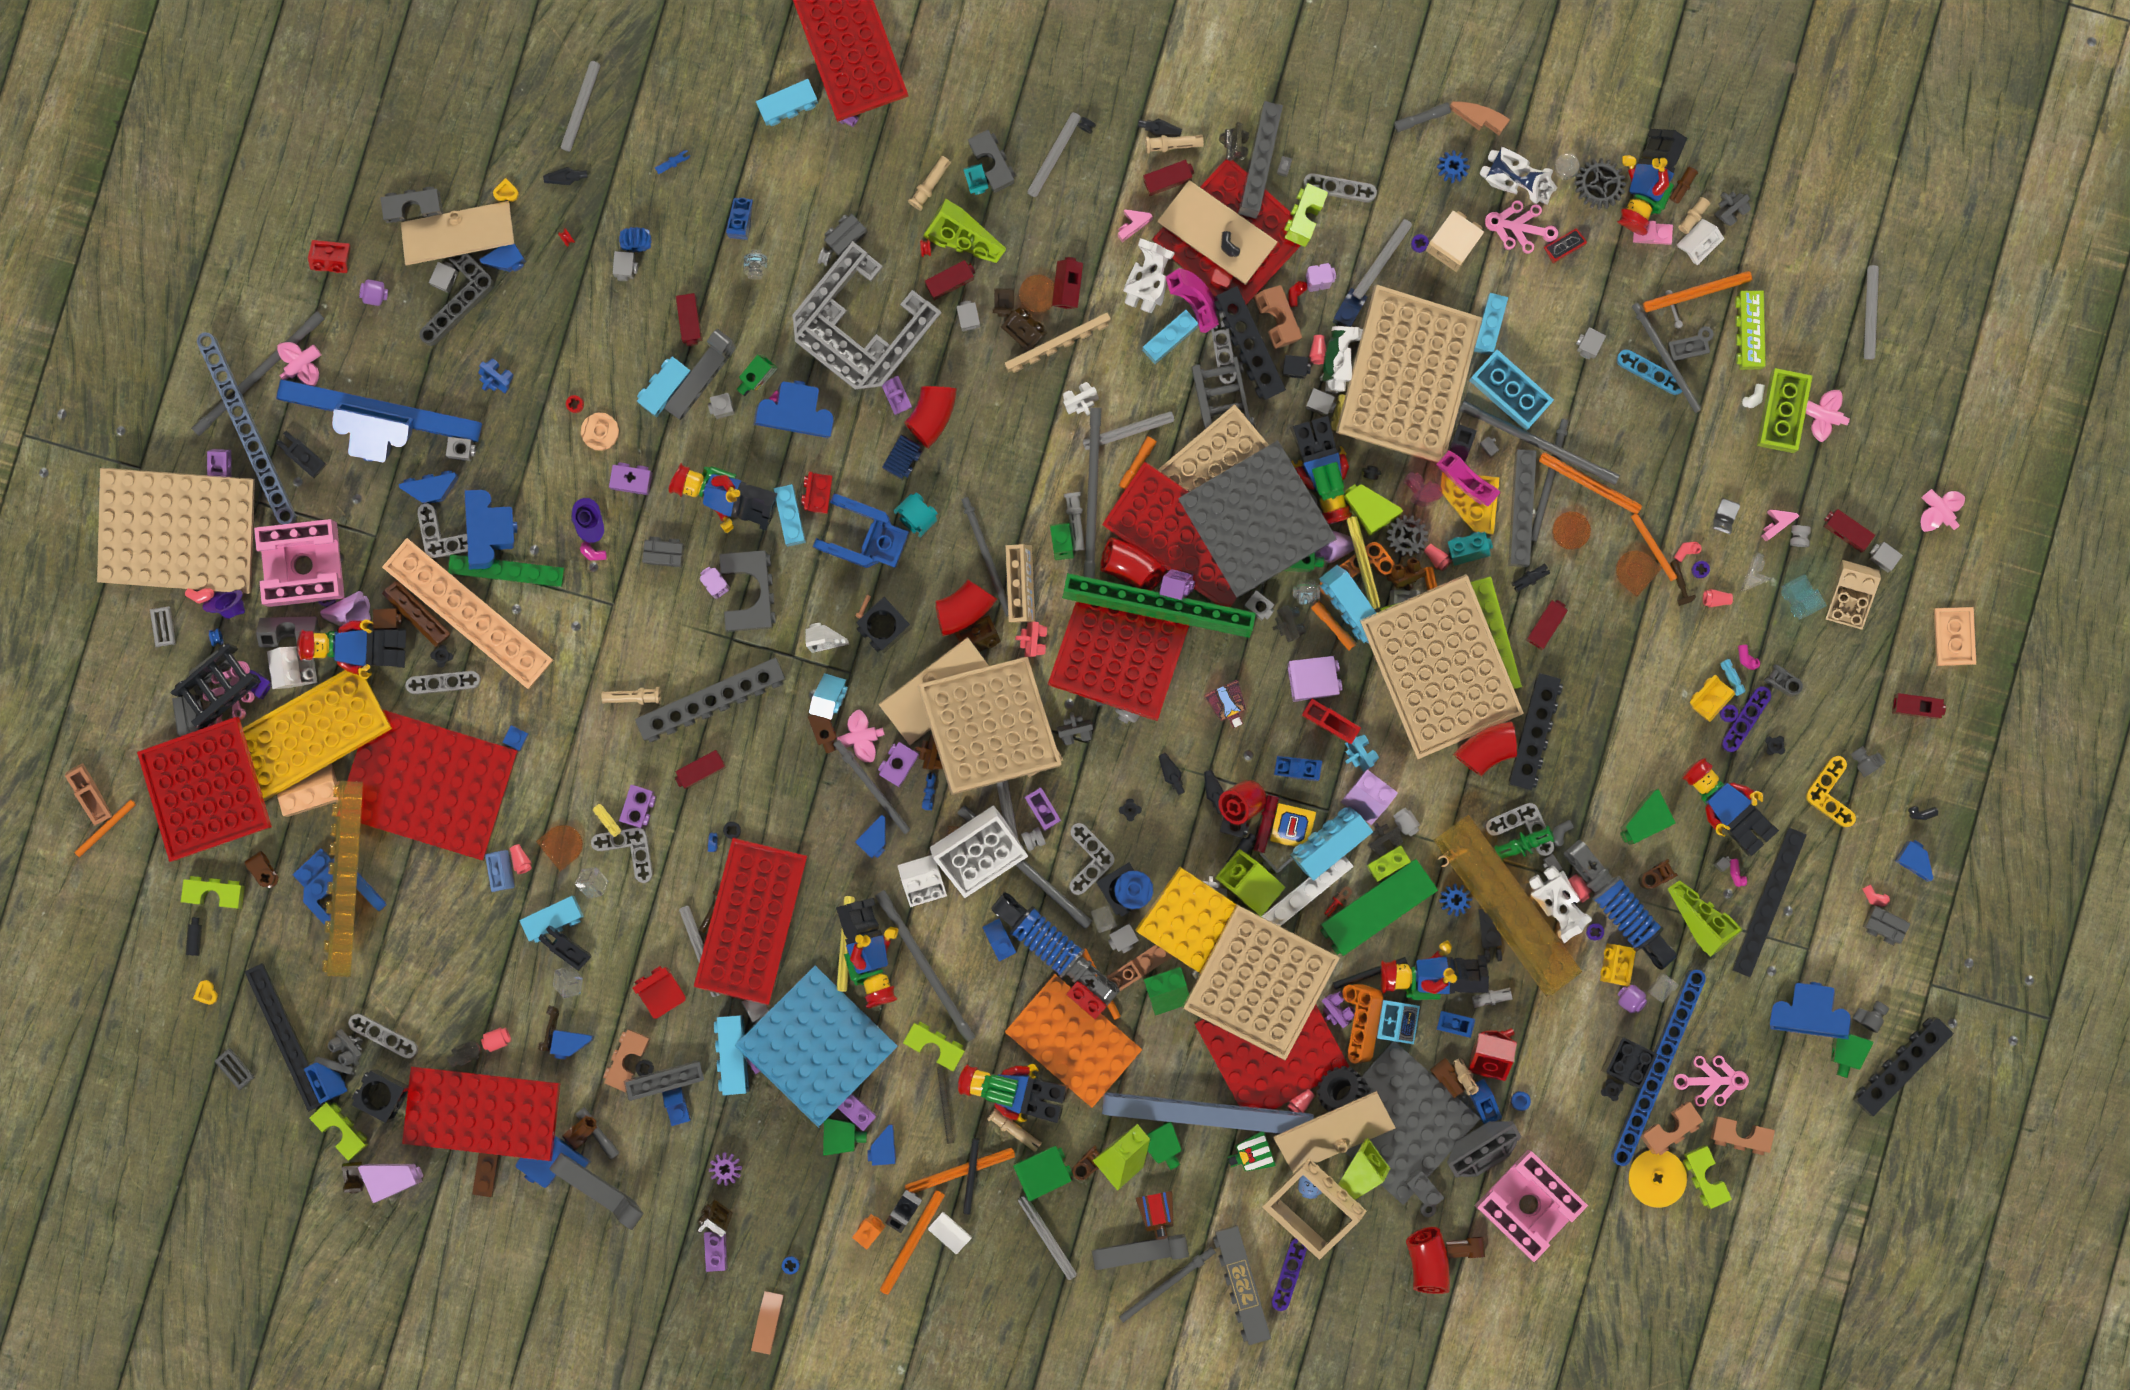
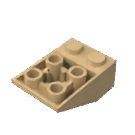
M1842 560L1825 619L1863 630L1881 580L1880 570Z

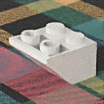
M297 646L279 647L267 651L272 689L292 688L318 683L314 658L301 661L298 656Z
M932 855L897 865L910 907L947 896L938 864Z

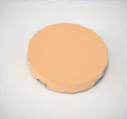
M597 412L584 420L581 426V436L588 447L593 450L604 451L615 445L619 438V427L612 416Z

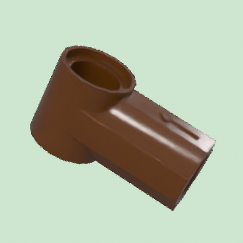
M1446 1058L1430 1069L1435 1078L1445 1086L1453 1098H1456L1466 1090L1463 1084L1459 1082L1455 1069Z
M586 1115L562 1137L575 1151L588 1140L587 1137L597 1128V1121L593 1117Z
M1484 1237L1446 1241L1447 1257H1485Z

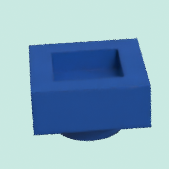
M511 725L503 743L521 751L529 734Z

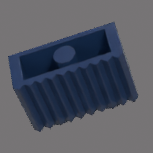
M901 434L882 466L883 470L901 480L905 477L908 478L913 471L911 465L914 460L918 461L923 453L921 445Z

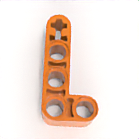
M1372 542L1365 546L1369 564L1374 567L1377 573L1381 576L1390 574L1392 566L1395 564L1382 545ZM1376 547L1379 550V554L1371 556L1369 548ZM1356 554L1340 565L1341 568L1349 573L1352 579L1361 573L1360 568L1354 566L1353 563L1354 559L1357 558ZM1382 562L1389 563L1390 571L1385 572L1381 570L1380 564ZM1320 581L1319 590L1322 594L1326 595L1320 587V585L1322 584Z
M1347 985L1342 991L1345 1001L1356 1005L1348 1058L1352 1063L1369 1062L1374 1053L1383 995L1380 990L1367 985Z

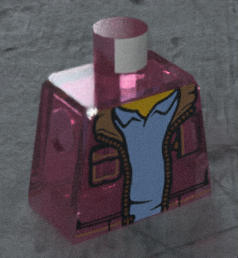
M1238 680L1204 695L1205 700L1221 722L1229 718L1233 728L1244 724L1239 713L1245 711L1246 707Z

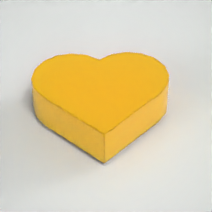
M505 178L494 189L493 196L501 202L505 200L513 202L518 199L519 192Z
M208 980L201 981L193 999L208 1005L216 1003L218 994L214 991L213 983Z

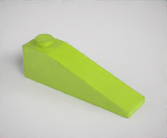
M947 199L941 204L923 234V237L930 239L931 242L940 247H952L960 253L963 251L969 252L977 258L997 263L1006 251V248L967 212Z
M1680 880L1668 888L1696 942L1710 957L1723 949L1741 933L1742 929L1725 912L1723 914L1719 913L1714 909V905L1711 902L1705 903L1699 898L1700 896L1697 892Z

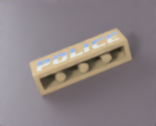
M1006 545L1009 622H1035L1032 545Z

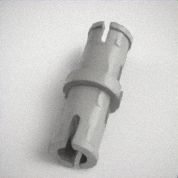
M1510 988L1498 991L1489 990L1488 993L1472 996L1474 1008L1489 1004L1496 1005V1003L1512 1000Z

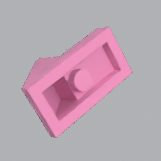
M1124 210V214L1131 224L1126 223L1119 228L1118 238L1123 243L1153 220L1152 214Z
M1649 221L1647 235L1642 236L1633 232V243L1672 244L1673 225L1656 224V221Z
M1767 511L1776 524L1774 525L1772 522L1763 529L1765 533L1761 536L1765 541H1768L1798 518L1799 515L1785 511Z

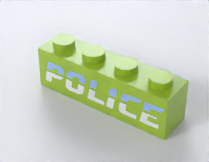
M1740 291L1738 296H1735V308H1738V315L1735 316V326L1738 327L1735 342L1736 346H1739V353L1736 354V364L1739 365V370L1763 369L1766 366L1764 291Z

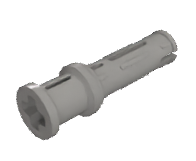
M1081 492L1064 494L1067 503V510L1065 511L1069 515L1073 551L1085 550L1080 515L1083 512V508H1080L1079 499Z

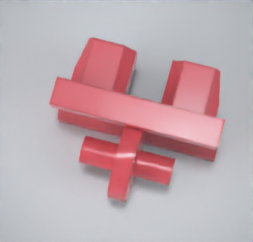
M1027 622V629H1021V636H1015V640L1020 641V648H1025L1024 657H1036V655L1045 654V644H1037L1038 637H1046L1047 627L1039 625V622Z

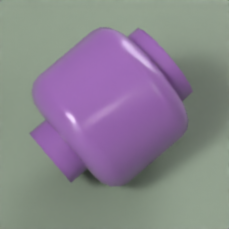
M368 279L365 283H361L359 298H362L365 304L380 306L383 300H387L388 289H384L383 282Z
M1635 985L1624 986L1618 993L1620 997L1619 1005L1629 1013H1639L1647 1003L1646 994Z

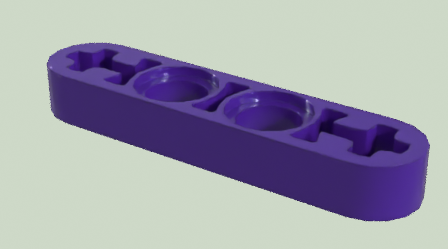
M1759 687L1754 690L1722 739L1721 745L1725 751L1734 752L1740 747L1771 699V692L1768 688ZM1765 691L1766 699H1761L1758 704L1751 702L1752 700H1758V692ZM1749 706H1753L1757 710L1754 717H1750L1746 713ZM1738 722L1745 723L1746 731L1744 733L1737 731L1736 725ZM1733 731L1735 735L1741 736V739L1737 737L1733 742L1735 744V747L1732 746L1728 748V743L1726 741L1731 740L1734 737V735L1731 734V732Z
M1296 1238L1292 1239L1289 1244L1272 1297V1306L1278 1311H1284L1289 1306L1307 1251L1305 1246L1303 1249H1299L1297 1255H1301V1259L1296 1256H1289L1290 1252L1295 1253L1296 1248L1293 1244L1298 1243ZM1291 1259L1298 1262V1267L1295 1270L1287 1268V1262ZM1284 1278H1289L1292 1281V1285L1288 1289H1284L1281 1286V1281ZM1278 1289L1283 1292H1290L1289 1296L1284 1294L1283 1300L1286 1304L1281 1305V1307H1277L1278 1304L1275 1302L1276 1299L1281 1297V1293H1277Z

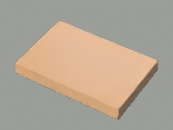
M1974 607L1935 608L1936 666L1976 665Z

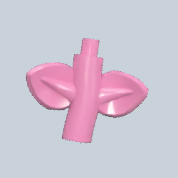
M285 342L277 345L280 358L284 362L289 363L283 368L284 372L279 375L281 379L287 380L289 377L293 379L297 375L303 384L315 386L319 379V371L310 362L322 355L315 345L310 346L303 352L295 343Z
M1831 390L1821 397L1820 406L1808 400L1805 414L1815 418L1811 424V430L1815 438L1820 442L1825 441L1829 437L1833 429L1832 424L1839 426L1840 423L1844 425L1849 423L1850 418L1844 417V413L1838 412L1843 401L1840 390Z
M1931 489L1921 497L1931 506L1923 511L1921 516V528L1923 531H1932L1943 522L1946 526L1950 525L1953 530L1960 526L1955 520L1957 517L1953 512L1959 511L1964 505L1965 496L1963 494L1950 491L1941 498Z
M859 709L853 712L848 719L847 726L850 733L839 736L837 739L846 748L854 745L855 756L861 761L871 763L874 761L876 753L872 741L878 740L879 736L885 734L883 728H868V719L863 711Z

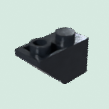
M1459 424L1449 451L1458 455L1466 462L1477 430Z

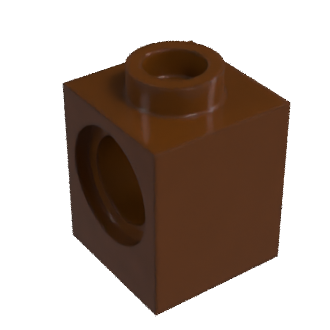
M373 609V629H400L403 619L402 613H399L398 609Z

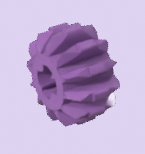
M724 1152L722 1155L723 1160L719 1155H716L715 1157L718 1162L713 1160L710 1162L715 1168H709V1172L715 1171L716 1174L712 1175L711 1178L715 1179L718 1176L717 1184H720L724 1179V1185L727 1186L729 1184L728 1178L732 1183H735L736 1180L733 1175L738 1178L741 1176L736 1170H741L742 1166L735 1165L740 1162L739 1159H736L734 1162L732 1161L734 1154H731L729 1159H727V1153ZM728 1164L730 1172L722 1173L723 1169H721V1166Z

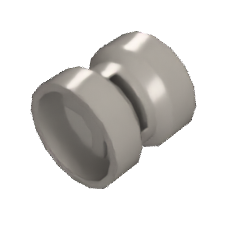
M1793 525L1791 528L1793 537L1790 539V545L1809 547L1808 535L1811 533V527Z
M1039 827L1034 828L1030 833L1025 832L1021 834L1028 852L1034 850L1038 845L1043 846L1046 844Z

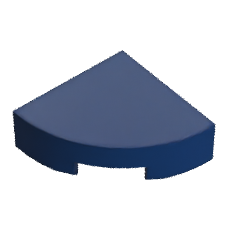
M717 833L709 834L708 852L717 851Z

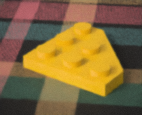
M1442 472L1440 492L1473 533L1485 532L1487 535H1494L1497 497L1488 507L1484 504L1480 505L1458 488ZM1478 475L1498 489L1499 477Z

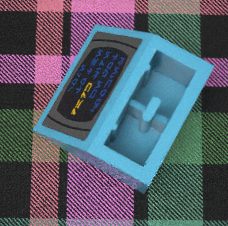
M1383 1000L1376 1038L1414 1044L1420 1006Z

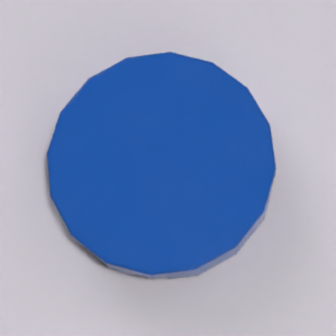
M1128 871L1122 874L1115 885V896L1118 902L1129 909H1140L1146 906L1153 895V884L1150 878L1139 871Z

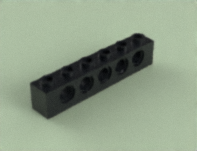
M1238 286L1215 296L1216 301H1214L1218 312L1222 311L1224 315L1222 319L1226 329L1230 328L1232 336H1230L1234 346L1238 345L1240 353H1238L1240 360L1248 366L1249 370L1246 371L1248 377L1256 383L1255 391L1257 396L1263 398L1264 401L1285 391L1284 384ZM1230 304L1237 307L1235 315L1228 313L1227 308ZM1237 322H1243L1245 324L1246 328L1244 332H1238L1236 330ZM1246 339H1251L1254 343L1251 350L1244 347ZM1254 356H1258L1262 360V364L1259 367H1255L1252 364ZM1263 373L1270 377L1268 384H1263L1260 381V376Z
M1541 673L1536 675L1517 747V756L1514 759L1508 781L1509 786L1527 791H1532V788L1537 786L1539 779L1536 776L1537 769H1541L1544 759L1541 758L1542 750L1546 751L1548 745L1546 735L1547 732H1551L1553 721H1550L1552 713H1556L1558 703L1555 702L1556 697L1561 694L1563 684H1560V678ZM1546 690L1551 694L1549 701L1542 699V691ZM1538 709L1545 711L1546 717L1544 719L1537 717L1536 712ZM1534 727L1539 728L1541 731L1539 738L1532 736L1531 731ZM1528 746H1533L1536 749L1535 756L1527 754ZM1524 764L1531 767L1529 775H1525L1522 772Z
M1938 1017L1927 1018L1922 1024L1923 1028L1919 1032L1915 1031L1908 1038L1910 1041L1905 1046L1901 1045L1895 1051L1897 1055L1892 1060L1890 1058L1886 1060L1881 1066L1883 1069L1879 1073L1875 1072L1868 1079L1869 1083L1865 1087H1860L1855 1092L1856 1097L1853 1100L1869 1116L1874 1117L1952 1037L1954 1033ZM1928 1032L1933 1035V1040L1930 1043L1925 1041V1035ZM1914 1046H1917L1920 1050L1919 1055L1916 1057L1911 1053ZM1904 1060L1906 1068L1901 1071L1898 1068V1063ZM1887 1074H1891L1893 1077V1081L1890 1084H1886L1884 1080ZM1875 1087L1879 1090L1877 1098H1873L1871 1095V1091Z

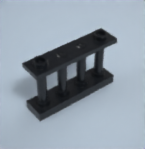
M229 643L221 646L214 656L184 681L178 682L171 691V694L174 696H183L195 712L196 718L191 721L195 728L203 729L208 727L261 682L257 675L246 674L232 655L238 650L237 646ZM225 660L228 661L239 677V682L234 686H231L218 667ZM211 672L225 689L224 694L220 698L215 696L204 680ZM196 684L199 685L211 702L210 706L205 710L201 709L189 692Z

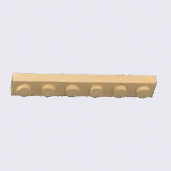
M1105 313L1005 362V367L1008 373L1011 371L1016 373L1023 369V365L1030 363V365L1041 360V356L1045 354L1050 356L1056 353L1057 348L1063 345L1065 348L1075 343L1074 340L1080 337L1085 339L1092 335V331L1096 329L1101 331L1107 328L1111 319L1108 313Z

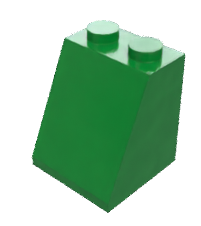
M1659 789L1650 791L1621 826L1622 832H1620L1624 843L1628 842L1629 845L1635 844L1676 824Z
M1181 967L1143 979L1155 1016L1183 1007L1189 992Z
M1054 1145L1013 1165L1029 1202L1072 1181L1071 1177L1074 1175L1070 1166H1065L1063 1159L1066 1157L1061 1147L1057 1148Z

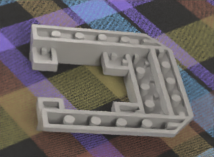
M852 241L792 316L795 342L856 390L882 387L942 312L912 290L900 305L914 317L892 344L889 345L876 334L865 348L861 347L836 327L847 310L834 301V299L857 271L872 282L883 266Z

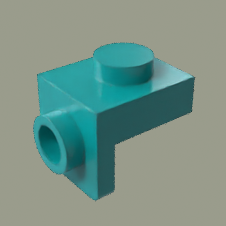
M982 163L964 168L970 194L975 193V195L986 192L985 189L989 187Z

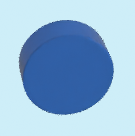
M1518 1091L1511 1097V1105L1518 1111L1528 1109L1531 1104V1099L1525 1092Z

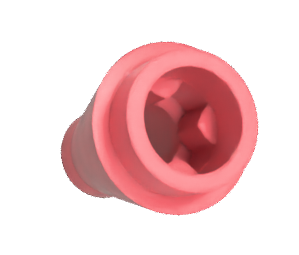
M1314 335L1309 354L1310 362L1313 364H1324L1326 352L1325 336Z
M1432 544L1428 545L1424 550V553L1437 570L1444 571L1452 562L1449 558L1450 555Z
M1714 589L1705 590L1703 593V604L1709 608L1731 605L1733 602V595L1731 593Z
M520 844L509 848L514 871H517V874L530 871L532 869V862L522 850Z
M1307 1089L1289 1101L1287 1108L1292 1112L1305 1113L1315 1095Z

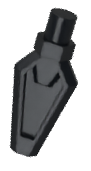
M1159 118L1154 121L1139 119L1138 127L1145 128L1146 131H1150L1155 137H1161V135L1167 137L1181 136V128Z
M569 167L543 175L544 183L571 185L574 181L588 178L587 170H572Z
M1166 753L1159 755L1165 782L1171 784L1178 796L1185 793L1181 781L1182 772Z
M1209 770L1204 772L1206 798L1212 802L1217 814H1221L1218 802L1224 791L1213 771Z

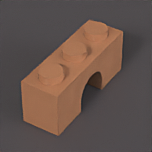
M1281 285L1263 290L1254 296L1260 314L1271 313L1277 321L1276 327L1268 331L1274 349L1291 345L1302 338L1300 329L1293 316V311L1288 304L1286 294Z
M630 1029L627 1032L623 1031L619 1039L621 1046L619 1050L615 1049L611 1058L614 1062L611 1068L608 1067L604 1073L603 1078L606 1079L604 1083L626 1092L624 1081L634 1078L635 1074L626 1069L624 1064L625 1058L629 1054H636L642 1057L651 1038Z
M1685 1102L1671 1112L1675 1119V1127L1671 1132L1667 1133L1659 1124H1654L1642 1133L1641 1138L1652 1154L1659 1153V1155H1662L1669 1150L1668 1146L1670 1144L1681 1142L1685 1138L1684 1134L1689 1131L1693 1133L1700 1128L1699 1124L1703 1120L1691 1102Z
M1715 1116L1710 1139L1715 1140L1714 1144L1726 1146L1727 1143L1734 1144V1149L1745 1151V1148L1753 1149L1752 1153L1763 1156L1764 1152L1770 1153L1775 1130L1753 1125L1750 1135L1740 1138L1736 1133L1737 1121Z

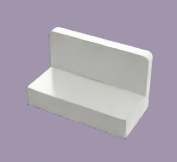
M1702 219L1677 246L1689 255L1693 263L1698 265L1724 240V237L1717 226Z
M944 1212L928 1228L933 1235L955 1254H958L972 1238Z

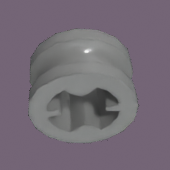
M823 247L818 263H824V266H828L833 251H827Z

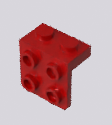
M659 966L651 971L652 975L650 977H641L634 982L636 985L632 987L634 992L639 994L654 1019L661 1017L686 1000L685 994L668 967L662 968Z

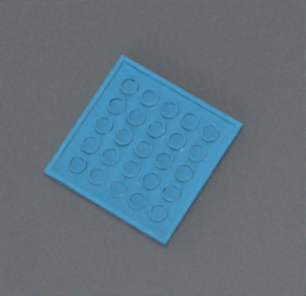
M816 966L735 1045L817 1127L898 1047L842 991H838L837 986Z

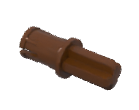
M1687 167L1681 180L1677 181V186L1670 196L1672 202L1680 203L1686 191L1690 190V185L1698 174L1697 170Z

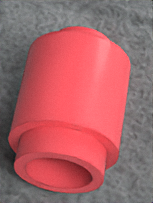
M1575 874L1568 879L1572 888L1578 894L1581 903L1591 897L1589 893L1592 890L1587 887L1582 877Z
M500 1027L483 1034V1039H481L483 1048L485 1050L488 1049L489 1052L505 1047L511 1042V1037L506 1027L503 1029Z

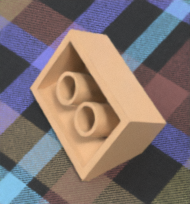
M332 763L277 794L283 816L296 815L342 799Z

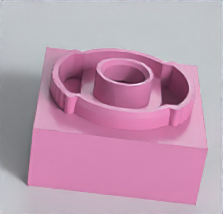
M328 519L254 528L256 550L262 553L264 581H260V591L263 605L273 607L344 599L337 522ZM306 556L312 560L313 567L309 573L302 575L296 571L295 564L299 558Z
M1527 1150L1474 1206L1530 1260L1535 1262L1550 1246L1549 1242L1569 1221L1573 1222L1588 1205L1532 1151ZM1533 1195L1536 1198L1538 1205L1533 1213L1526 1214L1521 1211L1519 1202L1523 1196Z

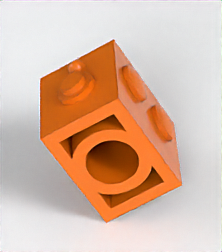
M871 1214L860 1223L859 1229L852 1238L867 1250L886 1226L878 1217Z

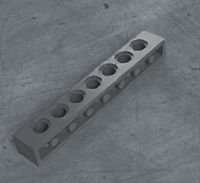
M775 657L638 717L635 721L643 740H649L651 743L659 740V735L664 733L670 735L677 732V728L682 725L688 727L695 724V720L700 717L704 720L713 716L712 712L720 710V712L731 708L730 704L737 702L741 704L748 700V696L755 694L756 697L766 692L765 689L771 686L773 689L783 685L782 681H785L786 678ZM762 673L769 675L768 682L761 683L759 681ZM744 681L751 682L752 687L750 690L744 691L742 689ZM728 688L734 690V695L730 699L724 696V692ZM715 696L716 704L714 706L707 705L708 697ZM690 705H698L699 710L696 714L689 712ZM676 711L680 712L681 719L673 722L671 719L672 714ZM657 719H662L663 727L656 730L654 722Z

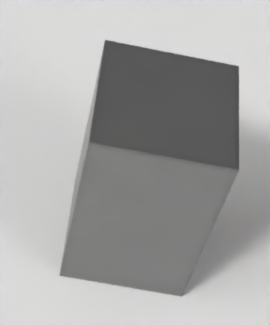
M1282 156L1277 171L1278 175L1287 177L1292 162L1291 158Z
M1487 437L1480 442V445L1487 455L1491 457L1499 449L1494 444L1496 440Z
M1553 854L1543 859L1545 863L1542 866L1544 868H1549L1553 865L1558 871L1562 869Z
M1728 856L1720 857L1713 865L1720 872H1724L1731 865L1729 863L1731 859Z

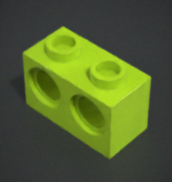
M1400 845L1366 866L1375 881L1378 882L1411 861Z

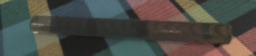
M940 1066L937 1067L945 1134L947 1144L954 1143L945 1068Z

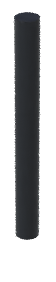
M1406 957L1397 959L1396 964H1408ZM1381 965L1333 982V986L1336 990L1381 974Z
M972 1138L963 1209V1214L967 1215L971 1214L980 1142L978 1138Z

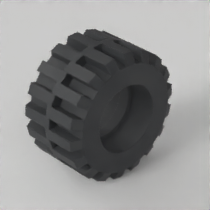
M1341 1066V1069L1335 1067L1334 1071H1327L1328 1075H1323L1321 1078L1323 1080L1322 1083H1318L1320 1088L1317 1090L1318 1100L1328 1112L1367 1096L1370 1092L1368 1083L1354 1069L1347 1068L1346 1066ZM1346 1086H1351L1347 1097L1337 1100L1338 1092Z

